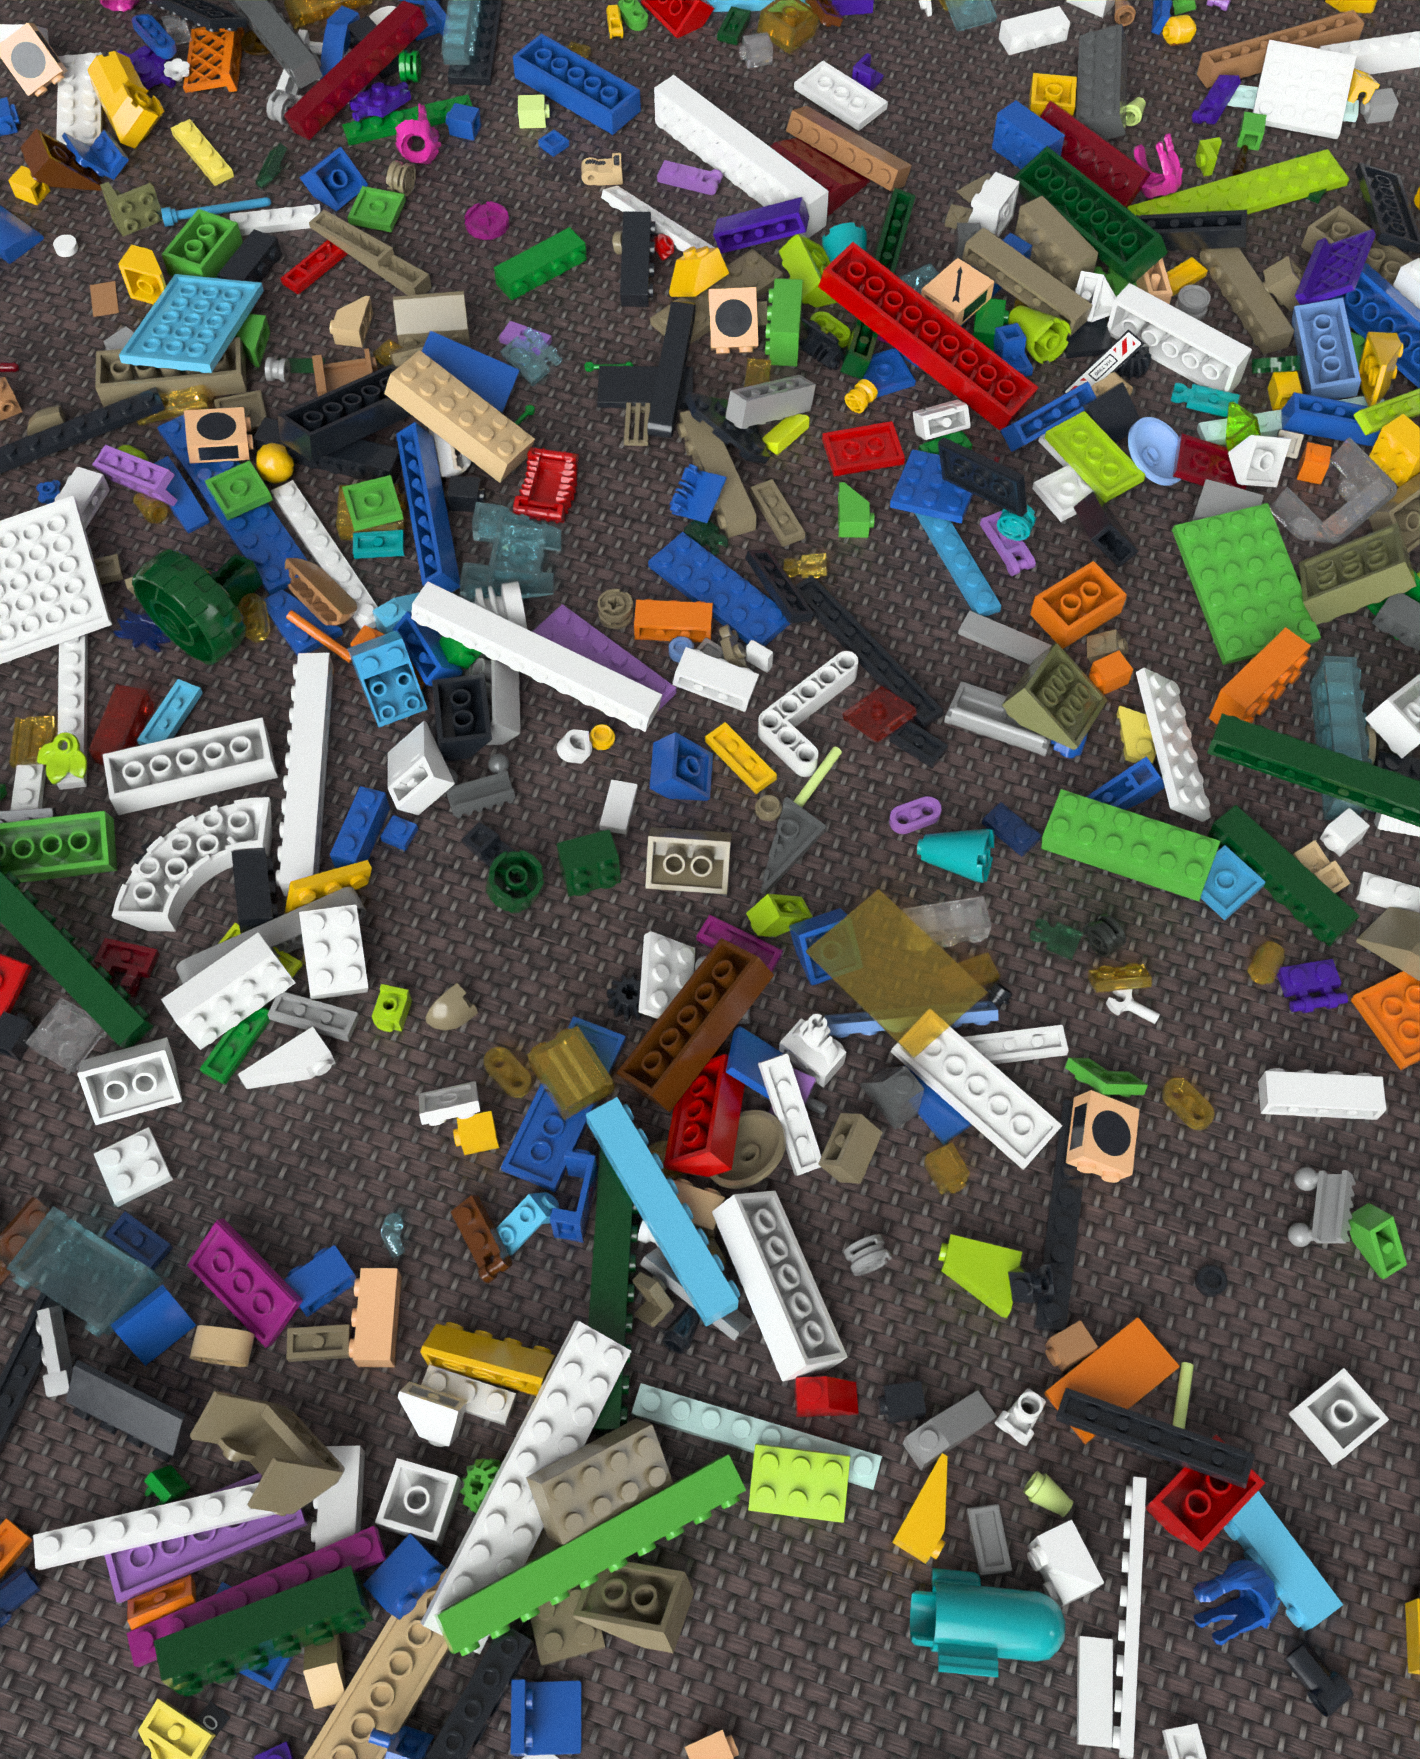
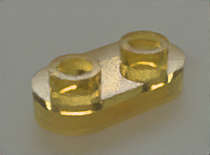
M249 593L240 600L238 608L243 616L242 621L246 625V637L252 642L258 643L268 637L270 622L265 601L257 594Z
M494 1047L485 1054L484 1066L487 1073L506 1094L514 1098H520L530 1091L532 1086L530 1074L510 1051L503 1047ZM498 1061L504 1062L502 1067L497 1068L494 1066ZM516 1081L522 1082V1085L520 1087L516 1088L512 1086L513 1083Z
M1172 1078L1165 1084L1162 1090L1164 1102L1187 1126L1194 1130H1204L1211 1124L1215 1115L1212 1105L1188 1081L1182 1078ZM1172 1092L1179 1093L1181 1098H1174ZM1193 1113H1198L1202 1119H1195Z

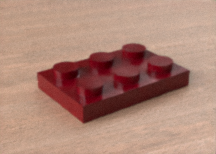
M1183 433L1180 435L1177 442L1173 477L1204 486L1205 480L1208 479L1246 490V485L1237 484L1228 452L1232 449Z

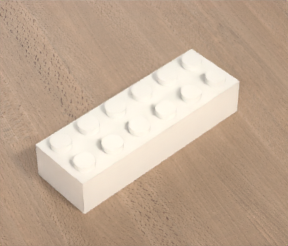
M1131 283L1114 299L1107 326L1111 337L1119 339L1129 329L1145 343L1143 347H1149V353L1152 354L1151 358L1200 386L1232 393L1239 385L1252 351L1251 348Z
M263 718L103 754L109 798L118 815L278 778L270 737Z
M776 1191L735 1194L713 1210L712 1214L717 1227L722 1235L781 1380L787 1381L796 1377L822 1374L848 1358Z

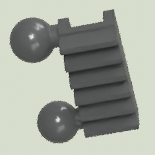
M498 753L489 759L488 766L494 775L457 785V773L453 769L448 768L455 782L446 791L453 816L459 819L464 813L469 816L475 810L479 813L482 812L485 807L490 810L495 804L501 807L506 801L509 804L513 803L516 798L507 772L510 762L505 755Z

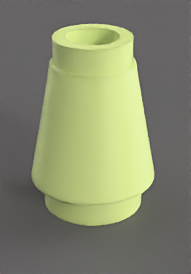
M1137 97L1126 105L1127 126L1137 125L1141 121L1146 106L1143 98Z
M1036 1471L1028 1480L1023 1490V1493L1029 1496V1501L1062 1517L1069 1512L1073 1505V1500L1068 1498L1063 1490L1046 1473L1042 1475Z

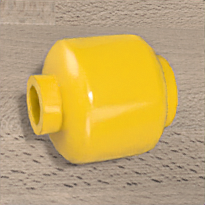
M1189 15L1172 16L1163 28V37L1171 46L1184 45L1191 42L1196 33V24Z

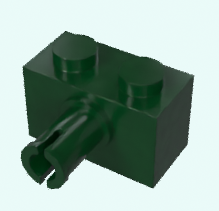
M234 554L218 571L209 567L205 568L211 573V578L230 595V600L238 608L263 584L254 562L237 554Z

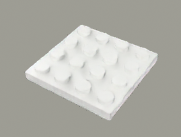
M1269 40L1253 113L1267 115L1265 126L1338 139L1356 56Z

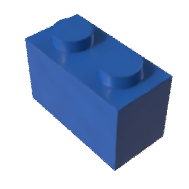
M333 1245L331 1248L326 1247L318 1251L314 1255L313 1260L306 1265H299L293 1268L284 1281L303 1299L299 1307L306 1317H309L351 1288L355 1283L356 1276L337 1247Z
M410 1533L363 1585L387 1612L400 1620L415 1608L418 1599L427 1589L436 1585L446 1567L421 1541Z

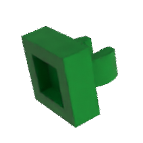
M172 1465L151 1471L144 1480L149 1486L145 1491V1495L149 1497L156 1494L160 1499L156 1506L168 1504L171 1501L184 1497L191 1488Z

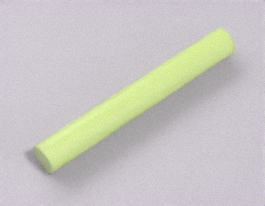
M838 747L831 749L793 802L800 807L804 806L842 754Z
M1187 1362L1181 1363L1172 1424L1182 1429H1185L1194 1368L1193 1364Z

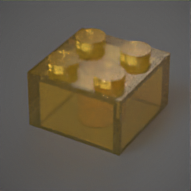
M774 0L761 10L757 32L790 54L815 35L819 17L812 12L813 9L800 0Z

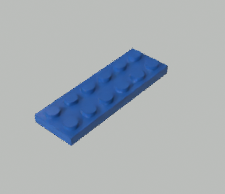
M684 532L648 561L650 569L691 601L713 603V618L723 626L728 624L731 631L735 629L738 638L747 645L751 640H754L765 647L791 624L775 602Z
M573 1016L501 1165L503 1172L556 1192L567 1169L564 1157L565 1151L574 1152L587 1126L586 1113L594 1110L626 1042V1036Z

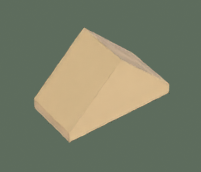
M339 1634L334 1635V1639L324 1645L315 1646L313 1643L304 1647L303 1672L314 1709L337 1704L346 1690Z

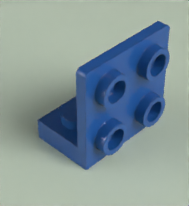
M106 130L101 132L92 146L81 142L65 132L62 135L67 143L66 147L75 154V160L84 168H92L101 177L107 176L114 180L129 161V158L111 133Z
M525 1679L512 1680L511 1755L580 1754L582 1751L581 1682H527Z

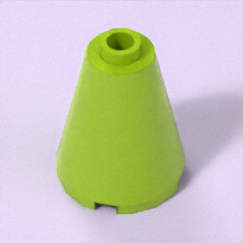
M1023 305L1017 306L1010 312L1008 324H1019L1026 336L1025 348L1032 358L1040 364H1044L1043 361L1047 360L1049 362L1054 361L1066 349L1069 343L1066 339L1068 333L1071 335V329L1065 320Z

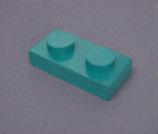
M403 530L353 533L354 559L404 556Z

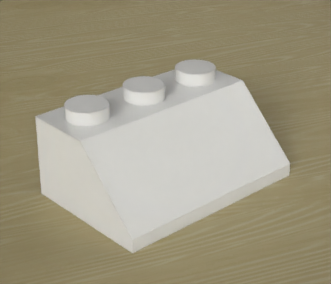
M167 1038L88 1058L80 1062L77 1074L95 1125L182 1102L176 1063Z

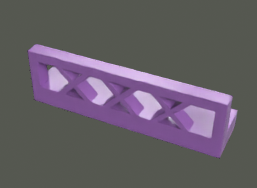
M108 445L103 447L92 464L110 481L172 506L178 501L166 490L175 476L169 469Z

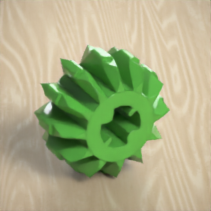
M476 1459L474 1465L467 1466L468 1475L461 1478L465 1482L464 1487L460 1490V1493L465 1496L463 1504L470 1507L474 1513H477L502 1464L498 1459Z

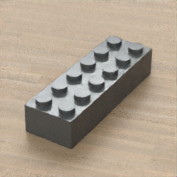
M1122 24L1109 26L1105 29L1088 32L1079 36L1076 119L1105 140L1126 135L1128 43Z

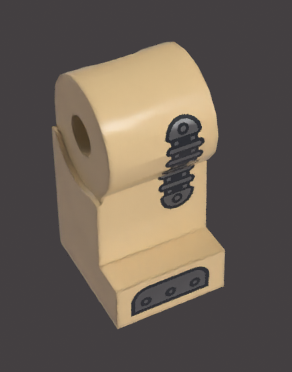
M612 153V158L596 159L593 157L584 159L581 163L582 181L587 185H622L621 153Z

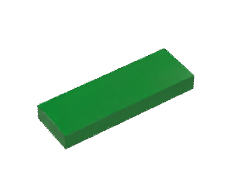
M262 1007L242 1020L237 1026L225 1032L200 1067V1071L226 1085L271 1020L268 1017L269 1010Z

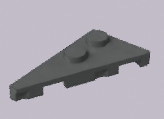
M788 797L783 801V808L763 876L761 892L765 895L826 832L827 828L825 824Z

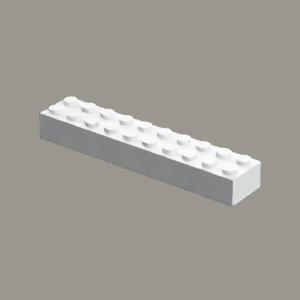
M675 75L654 87L655 123L659 128L664 129L675 140H678L688 150L694 152L714 169L721 171L735 186L741 188L763 207L803 197L810 216L807 231L800 233L803 236L810 238L826 226L829 193L827 189Z

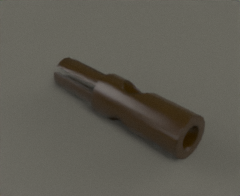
M1247 145L1241 147L1232 172L1233 176L1243 173L1249 149Z

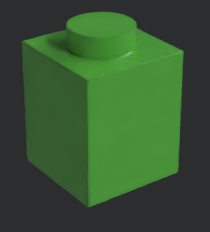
M1244 112L1239 129L1238 148L1247 145L1250 150L1259 151L1267 115Z

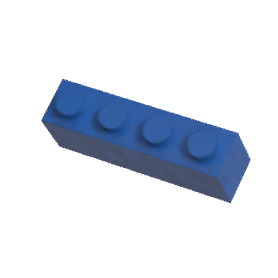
M1087 381L1000 431L1012 452L1042 436L1053 427L1085 411L1083 405L1096 398Z
M1294 392L1281 410L1282 430L1367 446H1374L1381 432L1380 430L1365 436L1353 416L1359 410L1370 406Z

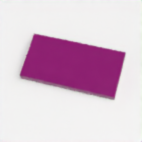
M224 1218L216 1220L187 1264L244 1326L255 1335L265 1348L274 1344L303 1301Z

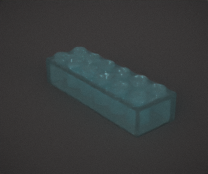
M1324 656L1310 683L1316 744L1322 748L1343 753L1348 757L1372 763L1367 753L1369 748V736L1365 735L1367 722L1365 718L1367 716L1362 711L1364 692L1360 690L1359 686L1361 669L1357 668L1356 657ZM1321 793L1324 820H1335L1348 808L1352 809L1358 816L1366 809Z

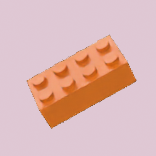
M1285 627L1221 689L1209 719L1218 724L1223 713L1253 723V717L1256 714L1261 716L1269 707V702L1273 698L1277 700L1286 690L1285 686L1288 683L1294 684L1302 674L1300 669L1309 659L1306 655L1311 645Z

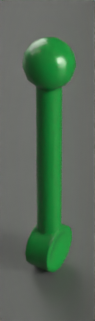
M586 362L584 367L585 371L591 372L594 369H599V366H633V363L593 364L592 362Z
M527 405L525 412L514 423L519 425L528 415H533L535 407Z

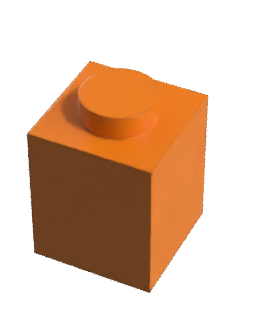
M1307 442L1299 461L1297 480L1321 485L1329 467L1332 447Z
M1118 650L1094 661L1088 677L1101 693L1105 695L1129 684L1133 668Z

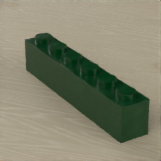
M1237 805L1233 806L1213 823L1208 837L1219 840L1218 848H1222L1224 845L1227 846L1265 881L1264 888L1271 893L1273 899L1283 904L1297 921L1304 923L1318 940L1330 947L1353 927L1360 915Z

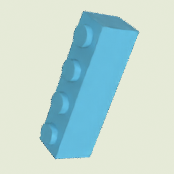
M1258 1491L1228 1522L1224 1530L1232 1540H1237L1245 1550L1243 1552L1245 1559L1257 1562L1273 1580L1276 1597L1280 1598L1286 1606V1614L1296 1627H1301L1303 1631L1314 1628L1343 1606V1604Z

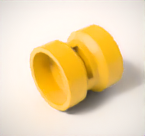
M861 379L854 386V389L845 395L844 400L852 411L862 413L867 408L868 403H871L877 397L878 392L870 381Z

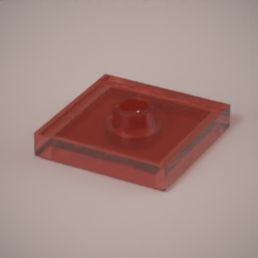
M880 686L843 712L842 715L844 721L878 743L917 715L914 706L883 686Z

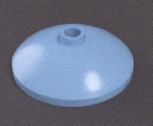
M1153 417L1141 418L1132 425L1128 434L1129 453L1132 461L1145 474L1147 479L1164 486L1176 484L1181 480L1173 477L1178 435L1165 422Z

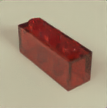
M116 684L89 748V752L96 764L104 765L103 754L136 746L137 739L145 729L144 725L147 717L151 716L154 707L147 690Z

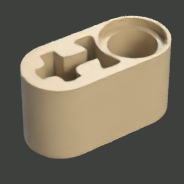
M199 1325L196 1329L190 1358L204 1363L247 1367L255 1335L244 1330Z

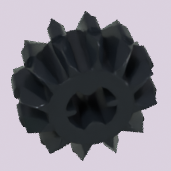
M1142 346L1115 373H1119L1120 377L1126 376L1128 380L1132 377L1139 379L1140 376L1145 375L1152 360L1149 347Z
M622 973L621 982L613 980L611 982L612 989H608L606 993L607 998H609L607 1001L608 1008L614 1009L613 1013L616 1018L624 1014L626 1022L629 1021L630 1016H634L637 1021L640 1020L639 999L641 979L637 981L635 973L632 974L631 979H627Z

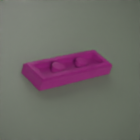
M712 915L708 916L696 936L697 941L711 948H714L722 938L758 956L771 972H773L783 955V950Z

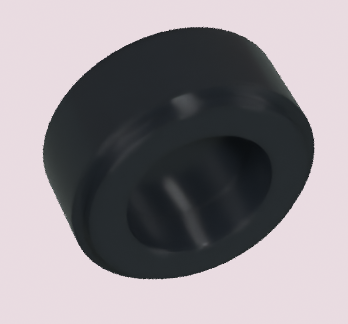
M1216 1265L1203 1266L1195 1276V1286L1204 1296H1219L1227 1287V1276Z

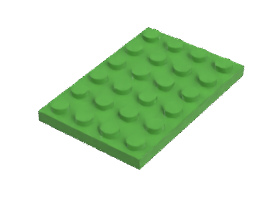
M1268 503L1178 524L1173 527L1172 532L1223 665L1254 658L1285 627L1308 644L1317 642L1321 638L1316 623L1312 621L1303 603L1301 585Z

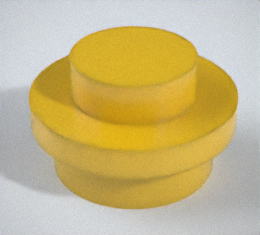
M597 725L589 733V741L592 743L593 748L606 750L614 744L615 734L607 725Z

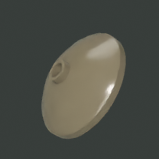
M761 1110L741 1112L732 1170L710 1176V1178L718 1185L730 1189L745 1188L766 1178L777 1167L786 1148V1133L779 1120L774 1115Z

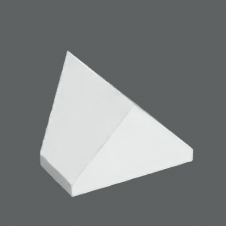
M1081 271L1076 293L1093 305L1087 321L1094 322L1110 316L1116 296L1105 276Z

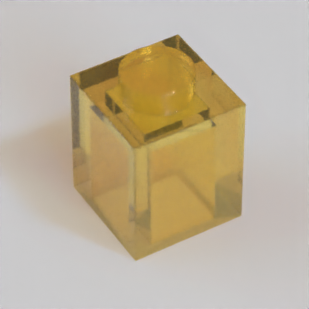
M953 1142L926 1155L924 1166L940 1194L948 1191L953 1194L966 1186L965 1183L970 1172Z

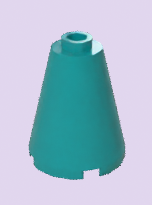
M842 223L829 229L830 233L826 237L825 234L822 237V246L830 263L852 242L867 252V232L862 225L860 228L856 227L855 223Z
M986 828L925 834L924 838L918 841L917 855H921V860L975 882L984 883V881L988 880L993 862V857H990L991 848H994L995 844L994 831Z

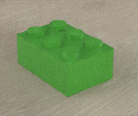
M198 209L162 253L168 275L180 274L217 278V274L243 243L238 223Z
M775 278L774 288H769L768 303H772V305L768 306L767 320L771 321V323L766 324V338H770V341L766 340L765 355H770L769 365L798 366L803 280Z

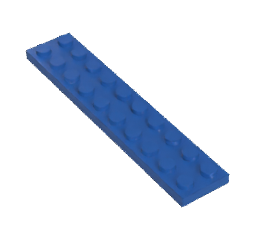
M184 414L158 426L159 434L242 556L254 562L262 578V585L269 596L289 588L288 584H291V578L289 577V569L285 570L286 558L308 560L269 504L265 503L227 521L206 486L205 480L240 465L239 461L190 464Z

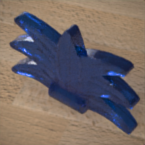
M124 607V613L130 621L117 619L123 630H115V636L133 639L134 648L144 643L150 649L161 652L155 643L162 644L171 641L169 637L162 635L164 634L162 630L146 613L138 615Z

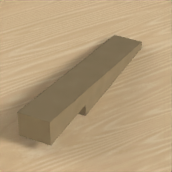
M323 209L309 222L310 228L405 294H426L432 288L428 273L394 255L393 248L328 211Z

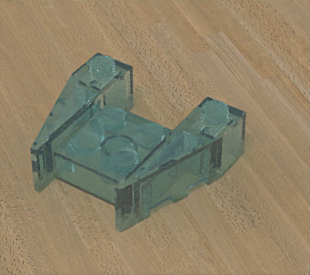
M476 502L472 520L473 540L493 543L489 565L464 562L460 578L461 598L474 602L475 588L479 587L482 588L483 599L490 598L488 586L493 587L496 596H501V584L514 581L519 582L522 599L553 595L554 573L542 572L546 550L561 551V530L546 523L541 525L533 522L529 516L524 514L519 516L511 513L509 508L502 505Z

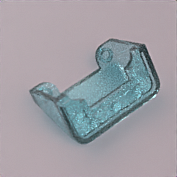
M54 1206L6 1268L15 1274L12 1281L26 1290L32 1285L85 1320L87 1324L84 1328L99 1338L103 1333L109 1336L114 1331L111 1324L155 1291L163 1281L152 1269L121 1252L78 1222L67 1217L64 1212Z

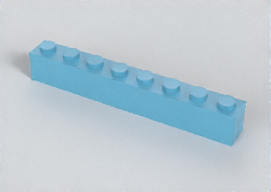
M616 1097L586 1113L588 1127L705 1326L707 1327L738 1309V1297H740L738 1288L732 1280L727 1282L722 1271L725 1269L717 1254L711 1255L707 1248L709 1241L701 1228L696 1230L691 1221L694 1217L686 1203L681 1204L676 1194L679 1192L674 1181L671 1178L666 1179L661 1171L664 1168L659 1156L656 1153L651 1154L646 1145L649 1144V1141L641 1128L636 1129L632 1123L634 1116L627 1104L622 1105Z

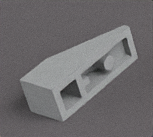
M977 1390L907 1435L903 1446L922 1471L939 1459L942 1453L946 1454L997 1416Z

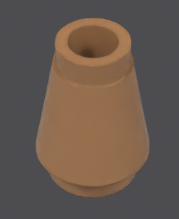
M1115 0L1114 18L1116 23L1123 26L1130 25L1135 18V9L1128 0Z

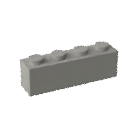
M801 375L731 390L725 418L733 422L736 427L746 429L749 426L765 424L769 421L782 420L785 417L811 411L816 384Z

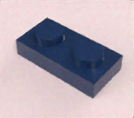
M1002 802L982 820V824L986 828L993 830L998 838L1021 857L1040 841L1041 835Z
M126 1211L105 1234L110 1241L151 1271L155 1270L173 1248L170 1243Z

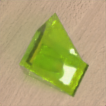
M1229 402L1226 429L1228 452L1250 435H1261L1258 418L1235 402Z

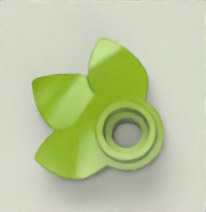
M67 732L60 733L52 743L45 744L39 750L37 762L46 765V775L52 784L59 783L69 772L78 778H84L87 770V758L80 751V743L75 735ZM64 741L68 744L66 750H63Z

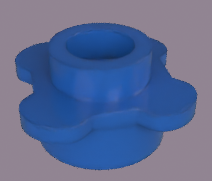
M58 480L39 483L36 486L39 492L38 501L45 504L53 503L55 497L60 493L61 483Z

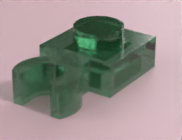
M693 520L684 528L685 534L702 547L707 544L710 552L714 555L719 554L717 544H721L725 548L728 547L727 537L719 534V528L709 520L707 523Z
M1037 918L1034 926L1042 929L1043 932L1038 933L1032 930L1029 938L1035 942H1048L1046 950L1072 960L1083 932L1059 922L1056 923L1055 928H1052L1046 920Z

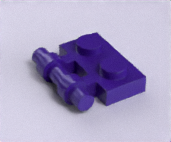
M1333 959L1281 967L1276 972L1284 997L1296 996L1297 1000L1289 1002L1291 1012L1302 1011V1013L1313 1012L1315 1008L1321 1007L1332 1009L1337 1008L1339 1004L1348 1002L1346 992L1335 993L1332 990L1338 989L1342 984ZM1320 992L1321 996L1311 997L1308 994Z

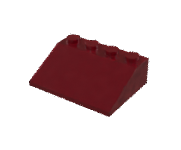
M798 138L777 141L769 146L829 191L827 217L870 183V179Z

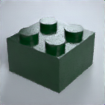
M610 829L556 843L560 871L568 897L574 895L583 896L592 890L599 888L608 889L621 883L619 856Z

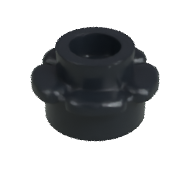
M994 981L990 988L986 987V990L989 992L987 998L998 1006H1002L1003 1003L1010 1004L1009 999L1013 993L1005 986Z

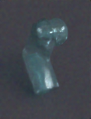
M390 1213L385 1217L380 1231L391 1258H395L405 1252L399 1239L403 1227V1219L397 1213Z

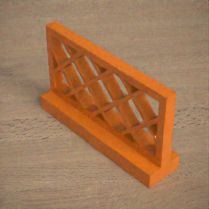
M206 27L191 29L187 62L190 65V74L184 77L183 89L185 93L224 86L227 87L229 92L238 90L243 50L241 39L245 34L243 27L238 28L237 31H228L220 28L219 32L207 31ZM221 32H225L221 37L217 36ZM206 35L200 41L197 39L198 36ZM212 39L215 40L211 45H209V46L206 45V44H208ZM223 45L224 47L217 52L216 49ZM201 48L204 49L200 54H198V55L195 54V53L198 52ZM210 54L213 55V56H212L210 59H208L207 61L204 60V59H205L207 56H209ZM218 60H222L221 63H219L217 66H214V64ZM199 63L202 64V65H201L199 68H197L196 70L193 69V68H194L196 65H198ZM207 69H211L205 76L203 75ZM217 74L220 75V79L211 80ZM196 78L200 79L198 82L192 83Z

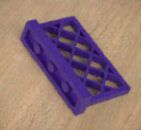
M1374 229L1331 244L1328 243L1326 238L1316 242L1295 294L1299 305L1321 302L1355 290L1376 235Z

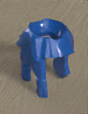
M1241 1559L1230 1564L1228 1563L1223 1574L1216 1576L1212 1580L1198 1582L1193 1588L1196 1599L1199 1602H1211L1224 1593L1234 1589L1239 1590L1240 1598L1194 1615L1196 1625L1201 1628L1209 1625L1211 1622L1233 1620L1231 1625L1212 1633V1638L1216 1644L1223 1645L1229 1639L1238 1636L1239 1633H1246L1259 1626L1267 1629L1269 1623H1271L1278 1612L1281 1600H1278L1276 1597L1274 1582L1267 1575L1263 1567L1253 1560Z

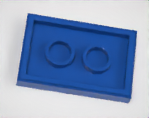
M910 1070L924 1088L918 1114L943 1145L972 1126L968 1120Z

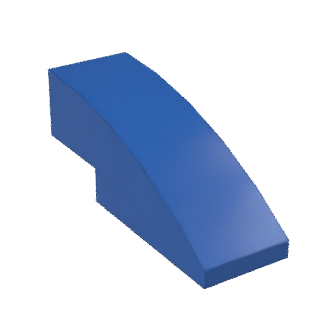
M326 25L321 53L322 66L320 67L323 77L348 53L351 42L348 25Z

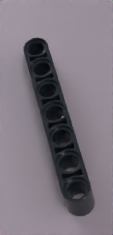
M671 301L648 419V436L673 437L695 320V303Z

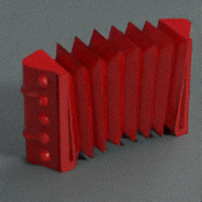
M530 447L527 453L528 461L526 478L524 479L525 484H522V489H519L520 495L515 496L513 514L518 518L524 517L529 520L552 521L556 524L564 523V514H568V508H571V501H574V493H576L579 454Z

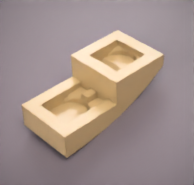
M1316 840L1292 854L1334 893L1351 884L1336 860L1331 863L1329 862Z

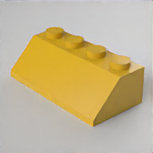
M446 1322L445 1326L436 1324L422 1345L420 1352L428 1366L432 1365L468 1378L537 1396L556 1359L555 1355L551 1354L552 1351L545 1347L534 1346L533 1349L522 1347V1343L518 1340L505 1338L504 1341L492 1339L493 1335L481 1330H475V1333L463 1331L464 1328L451 1322Z

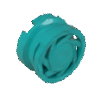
M1027 505V512L1023 517H1020L1003 509L997 521L999 532L1011 540L1022 541L1027 539L1036 522L1035 511Z

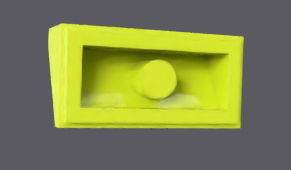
M802 414L784 418L762 438L766 448L779 455L809 428L810 418Z

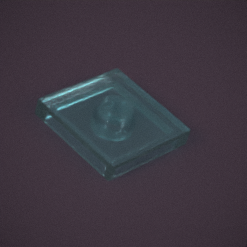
M945 0L957 32L994 22L997 18L991 0Z

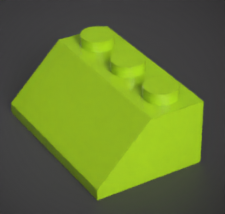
M802 234L794 235L778 252L783 260L781 262L783 267L790 275L789 279L803 280L802 303H808L815 308L837 303L818 287L824 269L830 264L823 247Z

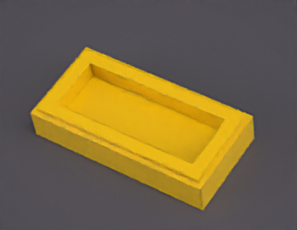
M1191 257L1168 271L1167 276L1173 293L1172 296L1178 294L1184 286L1193 285L1204 278L1208 270Z

